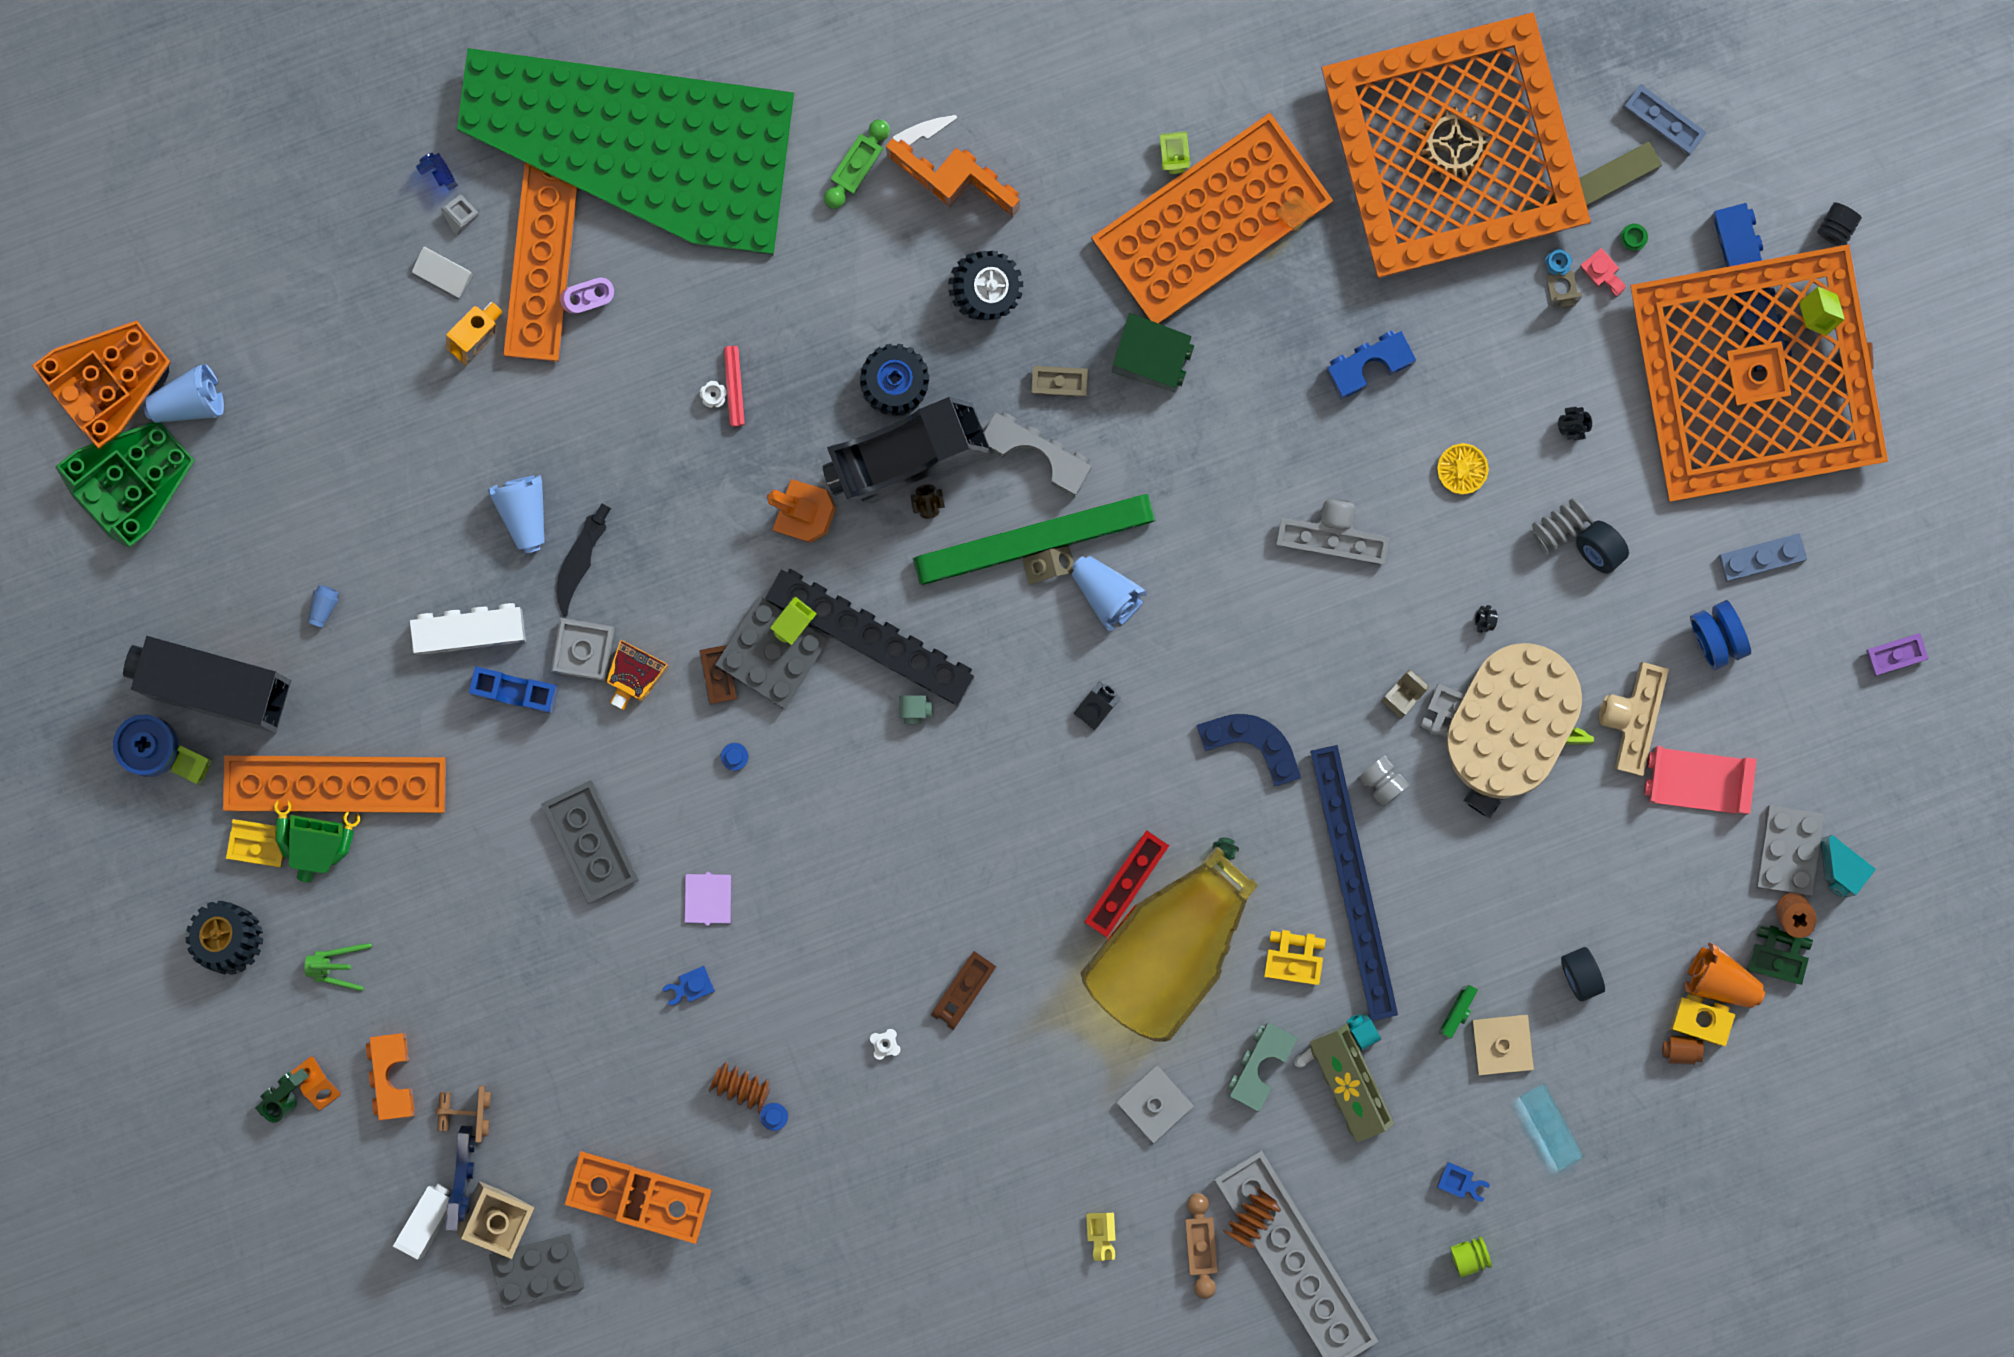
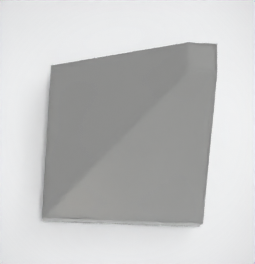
M461 194L441 209L452 232L456 236L479 215V212Z

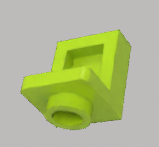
M1187 131L1161 133L1162 170H1169V174L1185 172V168H1189L1191 164Z

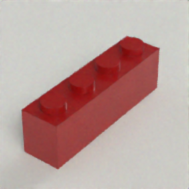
M1146 830L1084 921V924L1107 939L1170 845Z

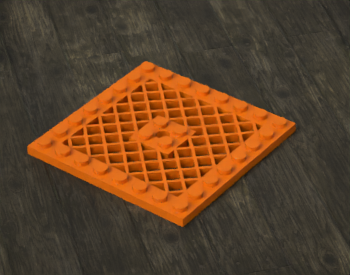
M1849 244L1630 285L1669 502L1888 462ZM1826 277L1827 286L1817 279ZM1809 280L1801 292L1790 285L1791 283ZM1814 283L1820 288L1838 295L1845 320L1835 328L1837 340L1829 335L1825 336L1818 333V337L1809 346L1799 339V336L1806 327L1804 318L1793 310L1800 300L1806 297L1805 293ZM1782 285L1774 297L1762 290ZM1785 288L1798 296L1790 308L1777 300ZM1754 290L1747 302L1735 295ZM1758 293L1771 301L1763 313L1750 305ZM1727 295L1720 307L1707 300ZM1730 298L1743 306L1736 318L1723 311ZM1699 301L1692 312L1680 305ZM1703 303L1716 311L1708 323L1695 315ZM1774 304L1787 312L1779 324L1766 316ZM1672 306L1664 317L1663 307ZM1676 308L1689 316L1681 329L1668 320ZM1747 309L1759 317L1752 329L1739 322ZM1719 314L1732 322L1725 334L1712 327ZM1790 315L1803 323L1795 335L1782 327ZM1692 319L1705 327L1697 340L1684 331ZM1763 320L1776 328L1768 340L1755 333ZM1666 325L1678 332L1670 344ZM1735 325L1748 333L1741 345L1728 338ZM1708 330L1721 338L1713 351L1700 342ZM1779 331L1792 339L1784 351L1782 341L1771 343ZM1681 335L1694 343L1686 355L1673 348ZM1752 336L1763 343V345L1744 348ZM1822 337L1835 345L1827 357L1815 350ZM1724 341L1736 348V350L1726 351L1728 361L1717 354ZM1795 342L1808 350L1800 362L1787 355ZM1697 346L1710 354L1702 367L1689 359ZM1838 349L1842 368L1831 361ZM1671 352L1683 359L1675 371ZM1811 353L1824 361L1816 374L1804 366ZM1713 357L1726 365L1718 378L1705 370ZM1785 359L1797 366L1789 378ZM1686 362L1699 370L1691 382L1678 375ZM1827 364L1840 372L1832 385L1820 377ZM1761 365L1766 369L1767 375L1763 381H1755L1752 378L1751 370L1754 366ZM1729 369L1733 388L1721 381ZM1800 369L1813 377L1805 389L1792 382ZM1702 373L1715 381L1707 393L1694 386ZM1843 376L1847 395L1836 388ZM1676 379L1687 386L1680 398ZM1816 380L1829 388L1821 401L1808 393ZM1718 384L1731 392L1723 405L1710 397ZM1790 386L1801 393L1793 406L1781 398L1791 396ZM1691 389L1703 397L1695 410L1683 402ZM1832 391L1845 399L1837 412L1824 404ZM1805 396L1817 404L1809 417L1797 409ZM1733 397H1735L1736 406L1746 404L1739 416L1726 408ZM1774 399L1766 411L1753 403ZM1707 400L1719 408L1711 421L1699 413ZM1777 402L1790 409L1782 422L1769 414ZM1847 404H1849L1852 422L1840 415ZM1681 406L1692 413L1685 425L1683 423ZM1750 406L1763 414L1755 427L1742 419ZM1821 407L1833 415L1826 427L1813 420ZM1723 411L1735 419L1727 432L1715 424ZM1793 413L1806 420L1798 433L1785 425ZM1696 416L1708 424L1700 437L1687 429ZM1766 418L1779 425L1771 438L1758 430ZM1837 418L1850 426L1842 439L1829 431ZM1739 422L1752 430L1744 443L1731 435ZM1810 423L1822 431L1814 444L1802 436ZM1712 427L1724 435L1716 448L1704 440ZM1782 429L1795 436L1787 449L1774 441ZM1852 431H1854L1855 440L1846 441ZM1685 433L1697 440L1690 452ZM1755 433L1768 441L1760 454L1747 446ZM1826 434L1838 442L1819 446ZM1728 438L1740 446L1732 459L1720 451ZM1798 440H1801L1809 447H1811L1807 449L1791 451ZM1700 444L1713 451L1705 464L1692 456ZM1771 444L1784 452L1764 456ZM1744 449L1756 457L1736 461ZM1716 455L1729 462L1709 466ZM1690 460L1702 468L1692 470Z

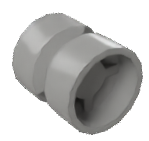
M1385 755L1358 777V780L1367 790L1373 789L1372 796L1381 807L1385 806L1409 786V783L1400 773L1394 774V766Z

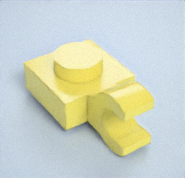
M1114 1212L1086 1213L1088 1241H1094V1261L1115 1260V1249L1110 1244V1241L1116 1240Z

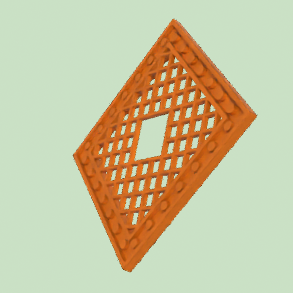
M1534 12L1321 67L1377 279L1591 223ZM1514 47L1515 55L1511 54L1505 49ZM1497 52L1491 63L1478 57ZM1500 54L1514 61L1508 73L1494 66ZM1470 59L1464 70L1452 64ZM1474 60L1487 67L1481 80L1468 73ZM1517 63L1523 82L1511 76ZM1444 65L1438 77L1426 71L1427 69ZM1448 67L1461 74L1455 86L1441 80ZM1491 70L1505 77L1498 90L1484 82ZM1418 72L1411 84L1400 78V76ZM1421 74L1435 81L1428 94L1415 87ZM1464 77L1478 84L1472 96L1458 89ZM1391 79L1385 90L1373 85V83ZM1507 80L1521 87L1515 99L1501 92ZM1395 81L1408 88L1402 100L1388 93ZM1438 84L1451 90L1445 103L1431 96ZM1364 86L1363 90L1358 96L1356 88ZM1481 86L1495 94L1488 106L1474 99ZM1368 88L1382 95L1375 107L1361 100ZM1524 90L1526 91L1530 108L1518 102ZM1411 91L1425 98L1418 110L1405 103ZM1455 93L1468 100L1462 113L1448 106ZM1498 96L1511 103L1505 116L1492 109ZM1385 97L1398 104L1392 117L1378 110ZM1428 100L1442 107L1435 120L1422 113ZM1471 103L1485 110L1479 122L1465 115ZM1361 105L1372 111L1366 123ZM1515 106L1528 113L1522 125L1508 118ZM1402 107L1415 114L1409 126L1395 119ZM1445 110L1492 136L1466 182L1419 155ZM1488 113L1502 120L1495 132L1482 125ZM1375 114L1389 121L1382 133L1369 127ZM1531 116L1533 117L1537 134L1525 128ZM1418 117L1432 124L1426 136L1412 129ZM1505 122L1519 130L1512 142L1498 135ZM1392 123L1405 130L1399 143L1385 136ZM1368 132L1379 137L1373 149ZM1522 132L1536 139L1529 152L1515 144ZM1409 133L1422 140L1416 153L1402 146ZM1495 139L1509 146L1503 158L1489 151ZM1382 140L1396 147L1389 160L1376 153ZM1538 143H1540L1544 160L1532 154ZM1512 149L1526 156L1519 168L1505 161ZM1399 150L1413 157L1406 170L1392 162ZM1486 155L1499 162L1493 175L1479 168ZM1375 158L1386 164L1380 175ZM1529 158L1542 165L1536 178L1522 171ZM1416 159L1429 166L1423 179L1409 172ZM1503 165L1516 172L1509 185L1496 178ZM1389 166L1403 173L1396 186L1383 179ZM1433 169L1446 176L1439 189L1426 182ZM1545 169H1547L1551 187L1539 180ZM1476 172L1490 179L1483 192L1470 185ZM1519 175L1533 182L1527 194L1513 188ZM1406 176L1420 183L1413 196L1400 189ZM1449 179L1463 186L1457 198L1443 191ZM1493 182L1506 189L1500 201L1486 194ZM1382 184L1393 190L1387 202ZM1536 184L1550 192L1543 204L1529 197ZM1423 186L1436 193L1430 205L1416 198ZM1466 189L1480 196L1473 208L1460 201ZM1510 191L1523 198L1517 211L1503 204ZM1396 193L1410 200L1403 212L1390 205ZM1440 195L1453 202L1447 215L1433 208ZM1554 195L1556 203L1547 205ZM1483 198L1496 205L1490 218L1476 211ZM1526 201L1538 207L1521 212ZM1413 202L1427 209L1420 222L1406 215ZM1457 205L1470 212L1463 225L1450 218ZM1500 208L1511 214L1494 219ZM1389 210L1400 216L1394 228ZM1430 212L1444 219L1437 232L1424 225ZM1473 215L1484 220V222L1467 226ZM1403 219L1417 226L1411 238L1397 232ZM1447 222L1458 227L1457 229L1441 233ZM1420 229L1431 234L1430 236L1415 239ZM1396 237L1402 239L1405 242L1398 244Z

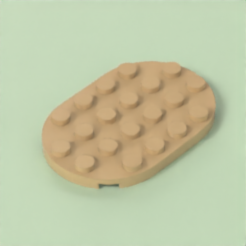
M1529 643L1503 647L1484 661L1449 725L1446 738V747L1453 765L1452 768L1468 787L1488 797L1509 799L1533 791L1547 778L1579 718L1582 706L1580 683L1569 663L1556 652L1546 647Z

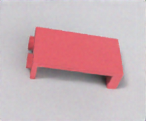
M1657 746L1654 748V752H1649L1647 767L1652 768L1651 779H1646L1644 795L1648 796L1649 803L1748 815L1751 811L1757 759L1747 757L1740 759L1664 749L1662 746Z

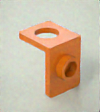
M313 1056L291 1071L292 1074H295L303 1068L309 1075L299 1085V1088L303 1095L318 1110H322L341 1095L339 1090L326 1078ZM321 1090H330V1094L325 1099H316L317 1094Z

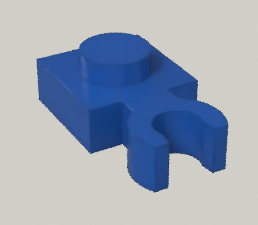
M705 966L678 976L681 982L680 985L668 984L663 987L664 992L670 989L676 992V998L668 1002L669 1005L678 1004L685 995L688 1001L691 1002L715 992Z
M1447 1162L1437 1188L1460 1198H1464L1467 1191L1474 1200L1482 1202L1484 1198L1477 1195L1476 1189L1481 1185L1489 1188L1490 1184L1483 1180L1472 1181L1473 1172Z

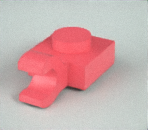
M1602 248L1580 265V268L1597 288L1605 283L1616 297L1625 290L1626 285L1614 275L1619 270V267Z

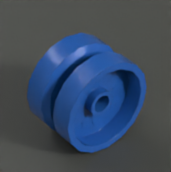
M1728 600L1712 607V616L1705 610L1690 616L1691 626L1706 661L1714 671L1729 664V654L1737 661L1751 655V647L1745 629Z
M148 714L135 715L125 720L118 727L113 739V752L118 763L127 771L143 777H157L167 772L173 766L179 754L177 750L179 739L175 730L166 721ZM145 742L151 743L150 748L143 749Z

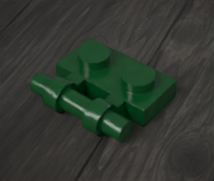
M1759 925L1756 936L1766 938L1765 946L1756 943L1753 945L1747 971L1802 985L1809 958L1798 954L1800 948L1810 950L1813 939L1805 937L1795 938L1787 932L1779 931V927L1770 925L1768 928ZM1776 941L1789 944V952L1774 949Z

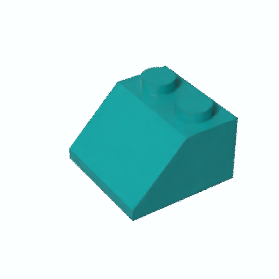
M1835 836L1823 837L1820 845L1825 881L1830 884L1828 888L1840 898L1843 896H1856L1875 872L1876 868Z

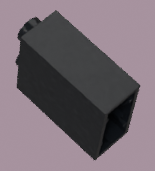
M146 636L143 647L136 645L130 647L123 668V677L133 679L131 690L141 695L273 733L277 732L292 681L273 670Z

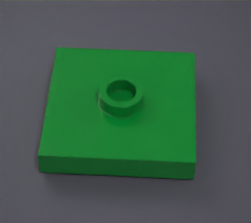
M1471 985L1463 986L1438 1035L1446 1039H1452L1459 1024L1462 1023L1464 1025L1471 1013L1469 1006L1478 989Z

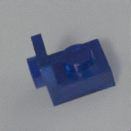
M440 153L425 155L419 160L420 164L415 166L421 175L435 168L436 170L432 174L439 186L445 184L448 190L458 186Z

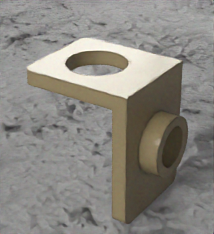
M1569 271L1565 275L1550 274L1547 276L1552 306L1560 305L1561 309L1576 306V302H1579L1583 295L1582 292H1577L1574 272ZM1558 279H1566L1570 283L1568 293L1559 294L1556 292L1554 284Z
M1068 546L1049 549L1023 558L1029 584H1035L1056 576L1072 574L1073 572L1072 566L1074 562ZM1060 554H1062L1066 559V568H1063L1060 565Z

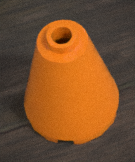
M1709 942L1707 943L1708 949L1702 947L1687 972L1692 976L1690 983L1685 981L1684 987L1686 992L1691 995L1747 1008H1753L1755 1005L1758 1006L1762 1003L1765 991L1763 990V984L1717 945Z

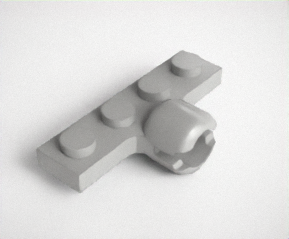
M1330 498L1324 501L1321 519L1317 523L1281 517L1276 545L1385 565L1390 537L1353 529L1356 511L1354 504L1349 501Z

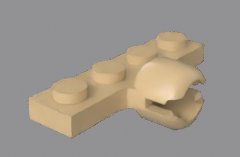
M1640 662L1632 696L1625 698L1610 694L1604 698L1599 711L1600 724L1617 729L1622 733L1615 770L1638 776L1644 775L1669 669Z

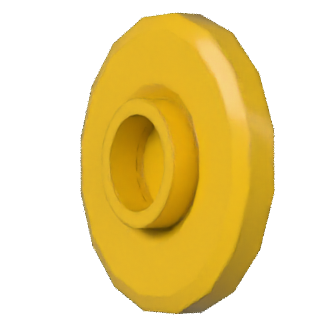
M1465 443L1456 444L1446 449L1439 458L1437 466L1438 478L1443 486L1452 493L1460 495L1470 494L1481 488L1487 479L1489 471L1487 459L1482 451L1473 445Z

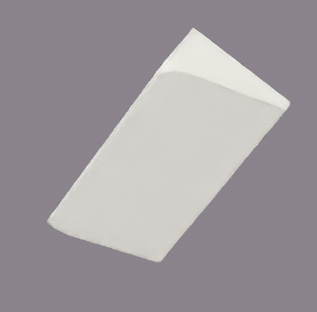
M424 246L412 270L413 274L459 299L473 276L469 270Z

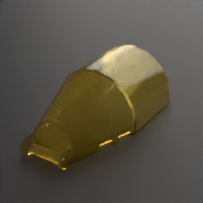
M1216 847L1200 866L1134 905L1080 972L1085 988L1106 1013L1124 1027L1152 1041L1167 1042L1171 1040L1218 981L1222 972L1221 967L1224 958L1230 950L1231 946L1229 944L1234 931L1237 930L1247 899L1258 886V883L1253 878L1248 879L1223 855L1224 851L1219 847ZM1217 864L1242 888L1238 890L1214 866Z

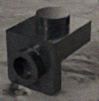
M1098 682L1074 714L1093 730H1096L1121 698L1111 686Z

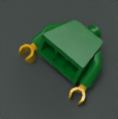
M278 801L275 803V811L279 814L275 824V841L282 856L289 859V867L298 869L296 876L298 880L311 882L314 872L327 873L331 865H336L349 853L354 835L352 829L360 822L359 814L355 815V820L352 824L347 821L349 812L342 814V823L290 815L289 820L287 819V814L291 811L290 802L288 801V810L286 812H280L277 808Z

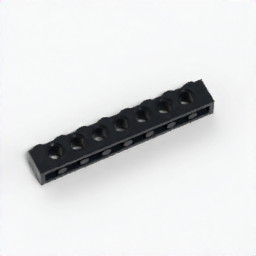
M790 568L788 572L780 570L765 597L767 601L784 610L792 601L791 595L796 589L805 590L807 597L803 603L814 612L816 606L821 602H826L831 606V611L827 616L816 614L809 625L959 707L974 680V675L970 674L971 668L960 662H957L955 666L946 661L948 658L946 654L935 648L932 652L922 647L924 642L911 635H909L908 639L899 635V628L888 622H885L884 625L874 621L875 615L862 608L860 612L850 608L852 603L839 595L835 599L826 594L827 589L815 582L812 585L803 582L804 576ZM846 615L852 616L855 619V625L849 630L842 629L839 625L840 619ZM866 630H877L879 632L878 640L874 643L866 642L863 638ZM893 642H899L903 646V652L899 656H891L887 651L888 646ZM917 655L924 656L928 661L927 666L922 670L915 669L911 664L912 659ZM948 669L952 674L950 681L947 683L937 681L936 673L938 670Z

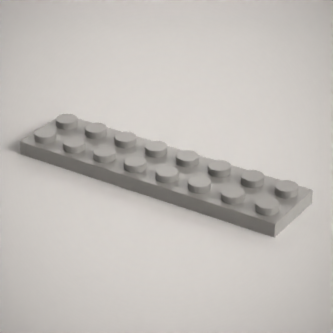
M1262 1150L1214 1179L1234 1213H1246L1241 1205L1242 1203L1252 1204L1248 1198L1249 1194L1259 1195L1254 1188L1255 1186L1277 1201L1281 1211L1271 1210L1270 1212L1275 1218L1274 1221L1264 1220L1268 1229H1257L1261 1239L1251 1238V1241L1322 1357H1355L1379 1342Z

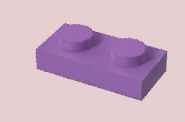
M1920 633L1866 650L1874 676L1929 659Z

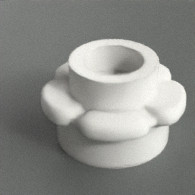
M710 381L701 388L700 397L703 399L702 402L706 407H720L724 404L727 391L723 385H719L717 381ZM712 392L716 393L715 397H711Z

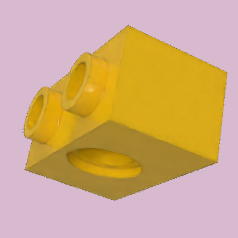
M1687 994L1686 998H1679L1669 1030L1696 1037L1719 1046H1726L1736 1015L1729 1012L1730 1007L1719 1003H1714L1713 1007L1702 1004L1703 998ZM1701 1011L1706 1012L1710 1017V1022L1706 1027L1699 1026L1696 1021V1017Z

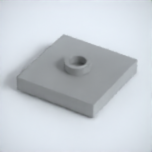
M560 618L551 672L606 682L615 627Z
M1158 1065L1116 1102L1152 1143H1155L1194 1107Z

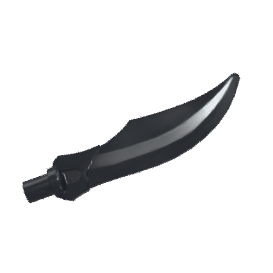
M601 503L595 515L586 517L584 528L561 567L557 582V599L560 610L565 617L568 615L569 605L576 588L591 566L593 547H595L600 536L606 531L605 518L611 508Z

